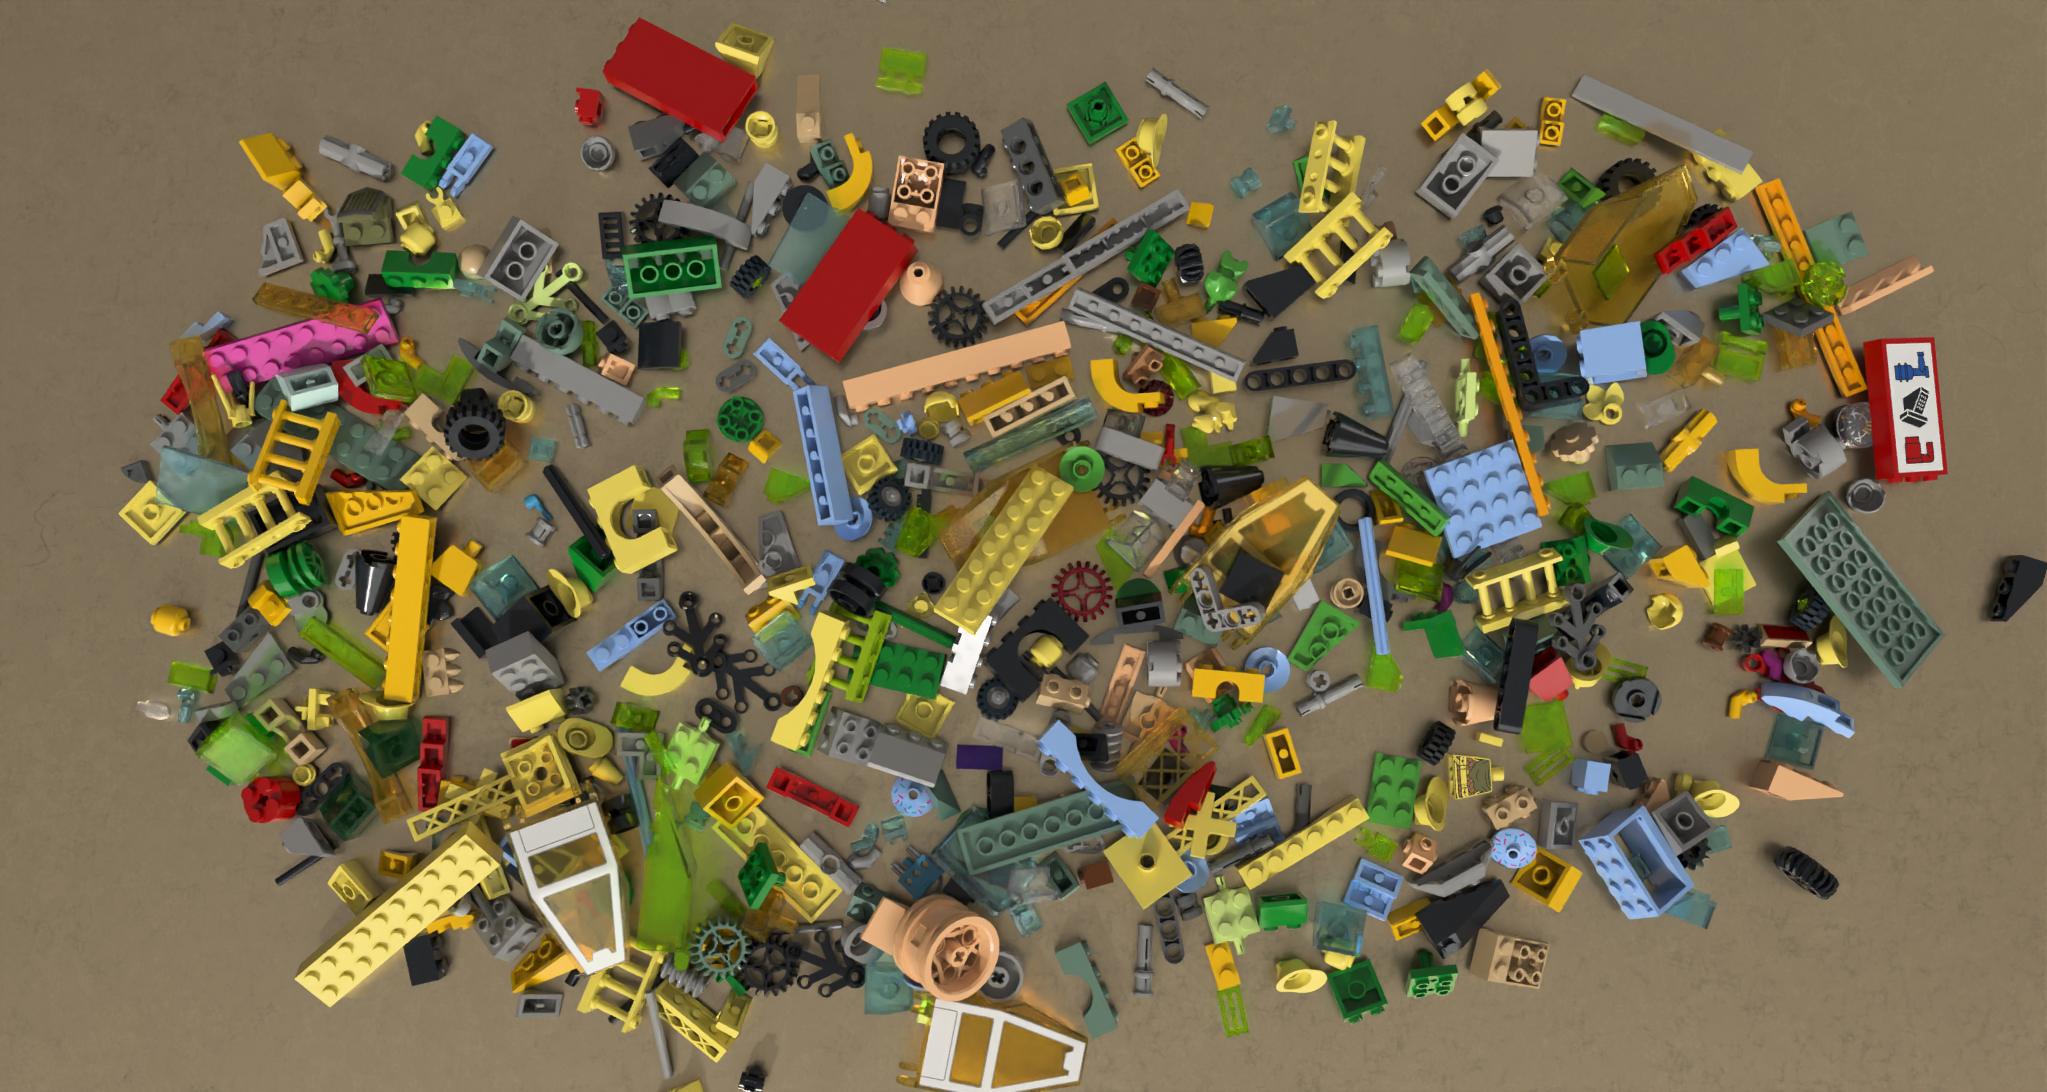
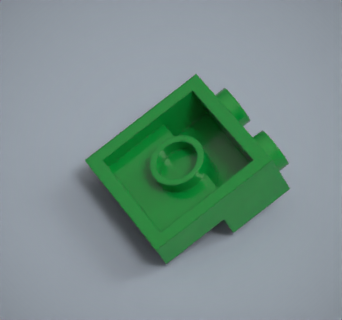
M1370 959L1354 964L1351 968L1347 967L1345 970H1338L1327 974V980L1343 1022L1349 1020L1350 1024H1354L1363 1020L1362 1015L1371 1013L1372 1016H1376L1385 1012L1384 1007L1388 1005V1002Z

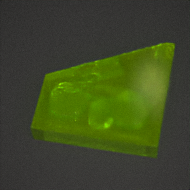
M912 506L894 548L917 558L945 533L953 523Z
M1111 528L1095 546L1116 591L1122 587L1145 558L1143 554Z

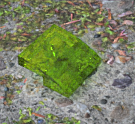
M1396 558L1394 590L1439 603L1444 582L1442 581L1444 566L1435 563L1430 567Z

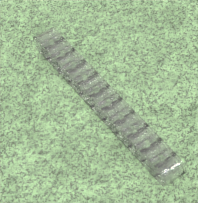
M1410 352L1390 364L1391 371L1425 431H1429L1431 434L1430 439L1442 462L1445 463L1470 454L1415 355ZM1517 536L1490 546L1501 565L1528 556ZM1522 574L1511 577L1509 579L1514 581L1521 577Z

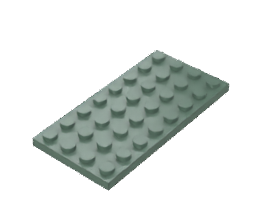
M1830 491L1823 493L1777 541L1895 689L1901 688L1906 684L1945 636Z

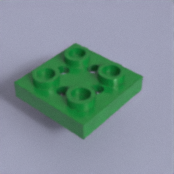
M1106 81L1066 105L1089 145L1129 122Z
M1148 229L1138 248L1133 245L1129 246L1128 249L1132 250L1133 253L1126 250L1125 256L1126 259L1131 260L1127 270L1140 282L1156 288L1167 265L1171 262L1175 250L1156 231Z
M1748 284L1737 285L1739 305L1719 307L1720 320L1740 318L1742 332L1749 335L1761 334V328H1764L1763 315L1759 312V306L1762 305V294L1758 292L1757 288Z
M1585 537L1542 542L1543 549L1554 548L1562 556L1563 560L1556 562L1557 566L1553 563L1557 587L1567 586L1569 583H1591L1589 569L1591 559L1587 554Z
M762 842L757 843L737 876L749 908L757 910L772 886L783 887V884L786 882V874L778 872L767 844Z
M1432 952L1418 954L1421 968L1409 970L1405 986L1407 997L1423 998L1428 994L1443 996L1453 992L1458 976L1456 964L1435 967Z

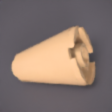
M918 260L910 263L901 274L899 288L904 298L911 304L924 306L935 302L936 295H942L944 277L941 270L934 263Z
M1457 680L1458 684L1457 686H1452L1449 696V710L1454 712L1455 718H1452L1453 722L1459 726H1466L1494 720L1499 689L1467 680Z

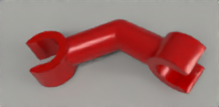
M1166 424L1164 436L1166 440L1165 455L1162 457L1161 465L1164 467V460L1171 458L1174 468L1177 462L1174 456L1175 424Z

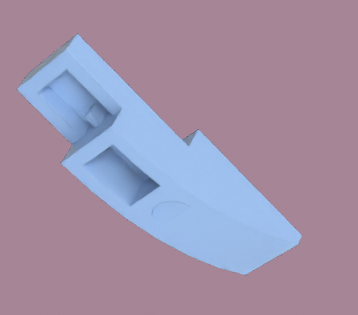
M663 598L626 623L623 628L587 651L586 654L599 672H601L662 630L665 621H673L677 617Z
M1763 682L1761 684V699L1768 705L1775 706L1784 711L1788 716L1795 717L1800 721L1810 716L1815 722L1822 723L1831 728L1835 733L1842 734L1847 738H1850L1855 733L1854 718L1840 711V701L1816 690L1793 684Z

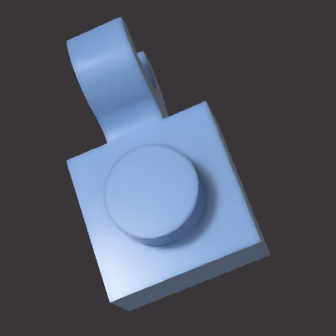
M909 410L901 413L902 420L896 421L899 429L903 430L904 434L908 432L910 437L917 435L918 430L913 415H911Z

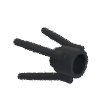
M1478 545L1462 562L1457 558L1452 561L1453 556L1450 552L1448 558L1443 563L1445 566L1443 573L1457 583L1489 558L1492 552L1486 553L1468 568L1466 565L1481 549V546Z

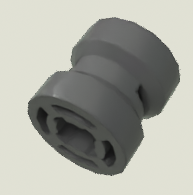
M1196 892L1182 893L1174 898L1176 905L1181 909L1180 915L1183 921L1191 920L1204 913L1202 906L1197 903L1198 897Z

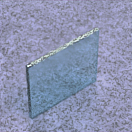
M808 192L767 265L793 280L795 284L803 286L847 225L850 218L839 212L837 208L831 207Z
M164 445L162 447L160 469L158 472L155 502L202 515L247 488L249 470ZM233 518L226 522L232 525L239 526L236 518Z

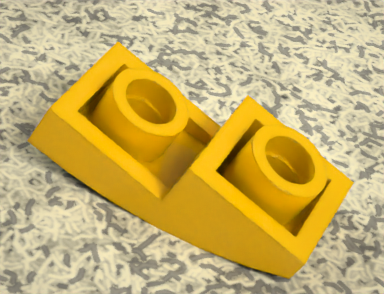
M1542 97L1537 128L1541 144L1561 145L1564 128L1565 99Z
M1136 137L1115 149L1140 188L1160 176L1157 169L1153 167L1150 157L1146 156L1143 149L1138 146Z
M469 911L463 917L450 914L430 923L426 929L429 934L436 930L440 934L450 927L456 930L462 926L463 930L476 924L474 919L481 914L479 911Z

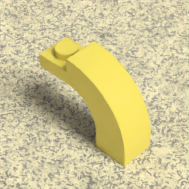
M684 643L682 648L695 655L693 647ZM680 657L676 658L670 669L661 674H654L637 665H631L620 686L640 695H660L679 688L693 673L690 667L687 666L688 663Z

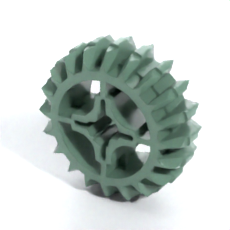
M724 914L721 920L719 915H714V922H712L707 917L705 918L706 926L698 923L697 926L701 929L699 933L694 930L691 934L696 939L688 941L690 945L695 946L688 949V953L694 955L690 961L697 963L695 966L697 971L703 969L702 974L704 976H708L711 972V977L716 979L719 973L721 978L725 979L727 971L733 976L735 975L733 970L735 967L742 970L743 967L739 964L741 961L748 962V958L744 954L751 953L752 950L746 946L752 944V940L746 938L750 933L748 930H743L745 925L742 922L737 924V918L733 917L729 921V916ZM717 929H730L734 931L735 935L721 937ZM710 935L711 941L702 951L703 943L706 937ZM717 939L724 944L723 954L715 949L718 944ZM737 943L736 952L733 955V957L730 958V950L731 948L736 946ZM718 956L723 963L711 964L706 962L705 959Z

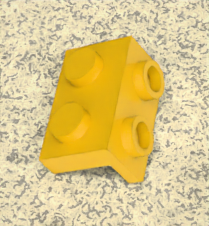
M768 595L762 603L752 606L745 614L748 625L761 641L766 643L801 618V615L792 603Z

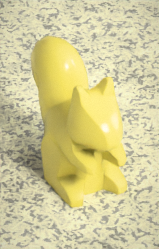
M1197 389L1189 394L1188 403L1191 409L1204 413L1202 416L1194 417L1193 427H1197L1205 433H1212L1214 429L1220 433L1222 423H1226L1228 429L1233 430V423L1237 420L1234 403H1228L1219 398L1211 397V394L1205 390Z

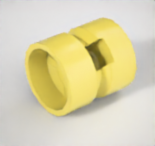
M1471 82L1460 87L1445 100L1452 111L1458 112L1456 117L1463 127L1473 122L1489 109L1482 98L1476 97L1477 91Z
M756 111L747 118L745 124L746 131L757 147L764 149L776 144L779 138V129L770 114L764 111Z
M507 391L501 395L498 401V409L502 410L503 417L508 420L526 423L535 415V402L531 397L519 391Z

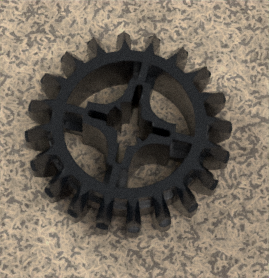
M659 192L657 199L654 194H650L649 201L643 197L641 199L644 203L642 206L635 204L638 212H631V216L636 219L629 221V224L634 227L630 230V233L636 235L634 238L636 243L684 239L683 235L690 236V232L685 227L678 229L664 224L661 228H658L656 225L664 200H673L671 194H668L665 198L664 194ZM655 209L654 215L646 218L649 212ZM644 227L654 230L656 240L647 238ZM670 230H675V232L669 238L666 239V234Z
M954 286L951 287L952 294L949 295L945 289L942 290L943 299L938 295L935 296L939 304H930V307L936 311L928 312L929 317L935 318L928 321L929 326L936 325L931 330L932 334L940 332L937 336L938 341L946 337V346L952 340L954 341V348L958 347V341H962L963 348H966V340L968 339L974 345L975 340L973 336L975 335L981 339L982 334L979 330L987 331V327L982 323H989V318L983 317V315H987L985 309H981L985 300L977 302L980 294L977 293L971 297L973 289L969 288L965 294L963 286H960L959 293H956ZM954 300H964L972 304V306L960 308L955 304ZM945 305H948L951 313L944 322L940 323L941 311ZM954 309L959 315H965L962 316L964 326L958 319L952 320V318H955ZM977 311V322L970 330L967 319L972 316V313ZM956 326L959 327L962 330V332H964V334H952L946 331L945 329L948 327L951 328Z
M1100 454L1105 467L1111 475V479L1105 486H1103L1101 481L1096 488L1092 489L1093 492L1098 489L1101 491L1097 498L1100 499L1103 495L1107 496L1104 500L1105 504H1108L1110 498L1114 499V507L1117 506L1118 500H1121L1123 507L1126 506V499H1129L1130 503L1134 504L1135 499L1133 495L1141 499L1142 494L1138 490L1147 491L1148 488L1142 485V483L1150 482V478L1144 477V474L1150 473V469L1143 470L1142 466L1128 462L1123 467H1117L1109 461L1117 457L1105 454L1106 456L1103 457ZM1134 466L1138 472L1136 487L1128 478V472ZM1128 468L1123 476L1124 481L1121 482L1119 480V482L1115 481L1111 484L1116 476L1114 471L1118 470L1120 472V470L1124 471ZM1116 485H1122L1130 492L1118 495L1109 491Z
M1787 846L1777 855L1774 861L1776 867L1805 891L1822 900H1828L1837 891L1836 889L1839 886L1837 878L1807 854Z
M772 933L767 935V940H765L763 934L758 936V941L752 938L751 946H746L752 951L750 954H744L748 958V962L741 961L739 963L744 968L737 973L738 976L745 975V978L741 981L742 984L750 983L747 988L748 991H751L753 987L757 988L755 992L757 996H759L762 990L764 991V997L769 996L770 990L774 996H778V988L781 992H786V985L791 987L794 984L791 978L798 977V973L793 970L800 968V964L786 959L783 954V949L789 943V940L786 939L782 944L780 942L781 935H778L773 940ZM766 947L762 959L751 961L752 954L756 950ZM791 947L789 949L790 955L795 950L794 947ZM773 949L779 951L786 962L777 959ZM767 958H768L769 964H770V965H773L772 968L769 970V971H770L769 973H768L767 966H766V965H763V964H765V962L767 961ZM751 968L762 974L763 981L753 974ZM781 969L786 970V974L781 980L771 983L774 972L781 971Z

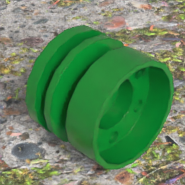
M307 540L298 542L297 545H291L288 548V552L280 550L265 558V567L270 582L278 594L286 600L303 594L305 588L313 590L316 586H322L327 583V571L324 562L316 548Z

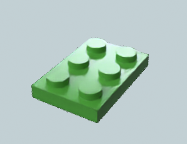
M1375 752L1365 811L1369 816V819L1366 821L1406 829L1411 828L1414 802L1416 800L1422 766L1421 760Z

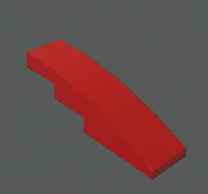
M1725 207L1707 217L1655 252L1653 256L1661 274H1669L1681 263L1691 261L1703 250L1711 249L1738 226L1730 207Z
M219 328L209 345L202 346L192 362L183 366L160 401L177 415L183 412L213 381L212 373L201 352L204 349L237 340V338L225 328Z
M425 715L423 718V741L420 743V766L417 768L418 811L425 812L437 807L441 781L446 779L449 717Z

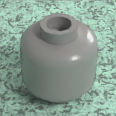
M1088 652L1086 654L1078 653L1066 665V671L1068 672L1066 678L1068 680H1080L1083 684L1089 685L1099 675L1098 667L1100 664Z

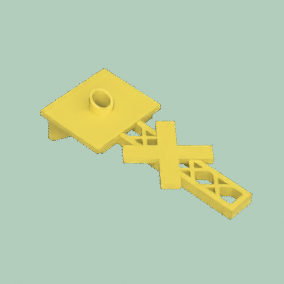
M553 730L501 753V758L508 772V775L497 779L499 773L484 768L476 789L473 791L450 783L444 796L451 799L450 801L406 820L414 841L418 842L460 822L459 829L468 821L477 826L483 812L507 820L512 806L504 803L516 797L520 801L526 818H529L582 794L566 752L558 741L557 731ZM544 767L548 775L544 780H539L536 773L538 769ZM511 780L515 792L511 794L503 791L506 782ZM491 791L496 793L493 799L489 798ZM462 804L468 806L466 812L459 811ZM444 809L452 812L449 821L446 823L438 821V817ZM422 819L429 821L430 824L427 831L420 834L415 822Z
M1252 775L1215 802V793L1208 792L1201 811H1197L1196 815H1189L1183 829L1175 827L1174 831L1164 836L1157 824L1154 823L1140 839L1134 836L1130 838L1125 835L1105 849L1103 853L1144 910L1192 876V873L1180 858L1181 855L1191 849L1190 856L1205 859L1208 836L1216 834L1235 838L1237 823L1230 821L1264 798L1266 793ZM1250 784L1259 793L1253 798L1243 797L1244 788ZM1227 800L1238 801V807L1235 811L1224 810ZM1212 813L1219 814V819L1211 818ZM1187 830L1194 831L1193 837L1186 836ZM1170 840H1181V847L1178 851L1174 850L1169 843ZM1145 857H1151L1154 860V864L1150 868H1145L1141 865V860Z

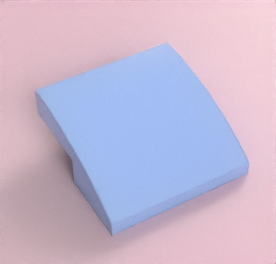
M1267 795L1230 821L1237 823L1234 839L1238 847L1245 844L1246 840H1253L1267 832L1272 834L1275 843L1285 839ZM1238 805L1235 806V807H1233V808H1230V809H1228V810H1229V811H1235V810L1237 809Z
M1361 858L1349 881L1341 903L1381 921H1386L1392 902L1397 898L1404 877Z

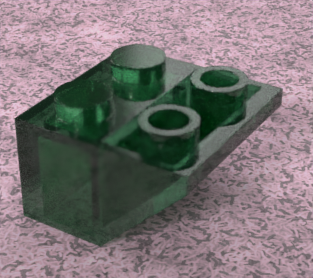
M350 774L319 809L327 827L346 842L355 839L385 806V803L353 774Z

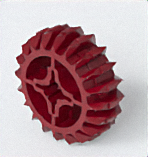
M1077 561V568L1075 569L1069 563V572H1066L1064 568L1060 569L1064 575L1063 578L1055 575L1054 578L1060 581L1059 585L1052 584L1051 587L1058 589V593H1051V597H1059V600L1055 602L1058 605L1061 603L1062 609H1066L1070 617L1071 614H1075V622H1078L1079 615L1083 616V622H1087V615L1089 614L1093 620H1096L1094 612L1097 611L1100 615H1103L1104 612L1100 607L1103 605L1109 608L1110 606L1104 602L1105 598H1113L1112 595H1106V591L1113 590V586H1105V583L1111 581L1110 577L1102 579L1101 576L1106 573L1105 570L1100 571L1099 574L1095 572L1099 566L1097 564L1093 566V569H1089L1090 561H1086L1085 568L1081 567V561ZM1083 572L1094 576L1100 586H1088L1085 583ZM1076 573V587L1063 590L1065 581ZM1080 579L1085 588L1087 587L1088 590L1094 589V591L1085 594L1084 604L1079 595L1077 596L1076 593L1070 594V592L1079 589ZM1101 593L1098 603L1088 610V597L1091 594ZM1064 597H1076L1079 600L1081 611L1071 608L1064 600Z

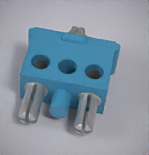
M909 845L906 851L916 862L913 863L907 857L902 862L908 869L907 871L903 870L896 862L890 865V868L900 877L898 882L913 896L914 901L919 900L922 896L927 897L933 894H940V887L943 882L941 876L945 869L940 868L926 853L921 855L912 845ZM923 861L928 862L927 868L923 866ZM916 869L920 871V876L915 875ZM907 878L912 879L911 885L907 883ZM937 880H939V884L936 888L937 892L925 894V892Z

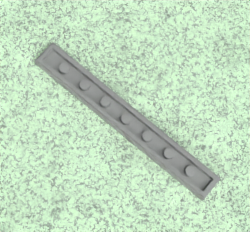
M1583 74L1572 97L1739 174L1743 173L1754 153L1745 147Z
M1078 286L1068 306V309L1235 383L1246 362L1244 359Z

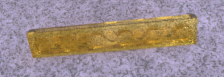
M266 282L262 284L252 298L253 302L258 306L366 334L369 333L379 318L376 310Z

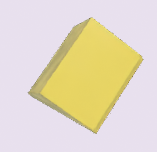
M356 859L339 865L327 883L356 916L384 893L383 889Z

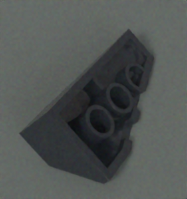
M1498 879L1475 887L1473 892L1464 895L1460 892L1454 894V898L1446 901L1442 899L1436 900L1416 912L1415 916L1429 942L1444 960L1463 948L1510 895L1503 881Z

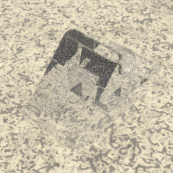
M1108 408L1103 427L1111 428L1140 439L1146 416Z

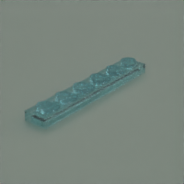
M1088 396L963 452L964 458L972 472L976 473L1099 417Z

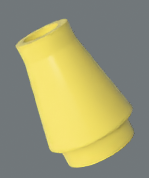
M607 757L596 758L588 768L592 772L591 775L615 787L624 777Z

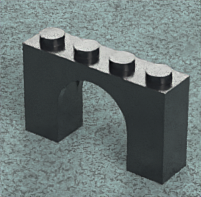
M1051 597L1046 602L1043 599L1039 601L1033 608L1035 612L1030 617L1025 615L1017 623L1019 628L1014 633L1009 631L1001 639L1003 644L998 649L993 647L984 656L986 660L983 665L1022 704L1041 685L1023 667L1019 660L1018 646L1024 637L1033 633L1053 635L1062 643L1063 648L1070 655L1089 638V635Z

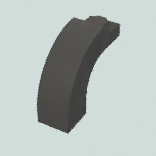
M1358 536L1353 551V565L1359 582L1368 592L1361 537ZM1375 540L1379 568V556L1384 542ZM1379 568L1382 597L1384 600L1390 602L1392 595H1395L1394 600L1407 603L1408 599L1415 600L1416 590L1389 582Z

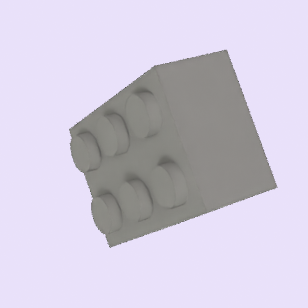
M529 631L485 650L491 674L520 701L564 684L558 660Z

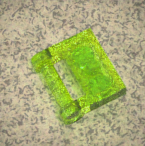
M1722 331L1718 338V348L1712 371L1759 382L1768 350V342H1755L1731 336L1730 333ZM1728 344L1753 350L1756 356L1728 350Z

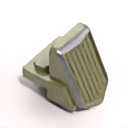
M365 187L348 194L336 216L337 223H342L345 245L355 246L394 242L391 225L393 212L390 196H385L382 190Z

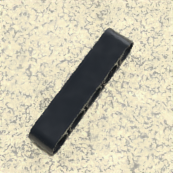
M1343 359L1249 372L1244 377L1242 387L1248 394H1259L1344 383L1355 376L1356 366L1353 361ZM1340 366H1346L1349 369L1347 377L1340 374ZM1319 368L1324 369L1327 373L1326 379H1319L1316 375V370ZM1294 372H1301L1304 375V381H1295L1293 377ZM1271 375H1279L1282 380L1281 385H1274L1271 382ZM1255 377L1259 381L1258 388H1251L1248 385V378Z
M1512 618L1510 622L1493 720L1494 731L1516 735L1521 733L1539 630L1538 622Z
M993 770L987 772V820L1014 812V777L1012 770ZM1015 862L987 870L988 874H990V877H988L989 883H1013L1015 879Z

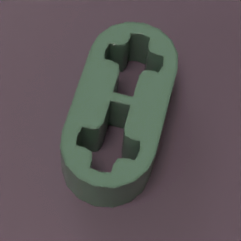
M741 316L733 320L724 340L722 349L724 354L730 359H738L744 354L753 333V324L746 317ZM743 322H746L745 325L748 327V330H743L739 337L737 325H742ZM737 339L736 346L739 348V351H734L733 354H730L731 351L728 349V346H733Z
M871 408L865 412L863 417L864 423L881 439L889 444H895L900 441L902 431L882 411L877 408ZM878 413V419L882 422V425L879 426L875 422L869 424L870 418L868 416ZM885 426L891 430L896 428L895 433L897 437L886 438L888 434L883 428Z

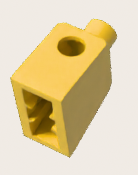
M473 539L468 542L465 548L460 545H451L432 563L431 575L458 595L468 597L484 567V563L476 557L483 546Z

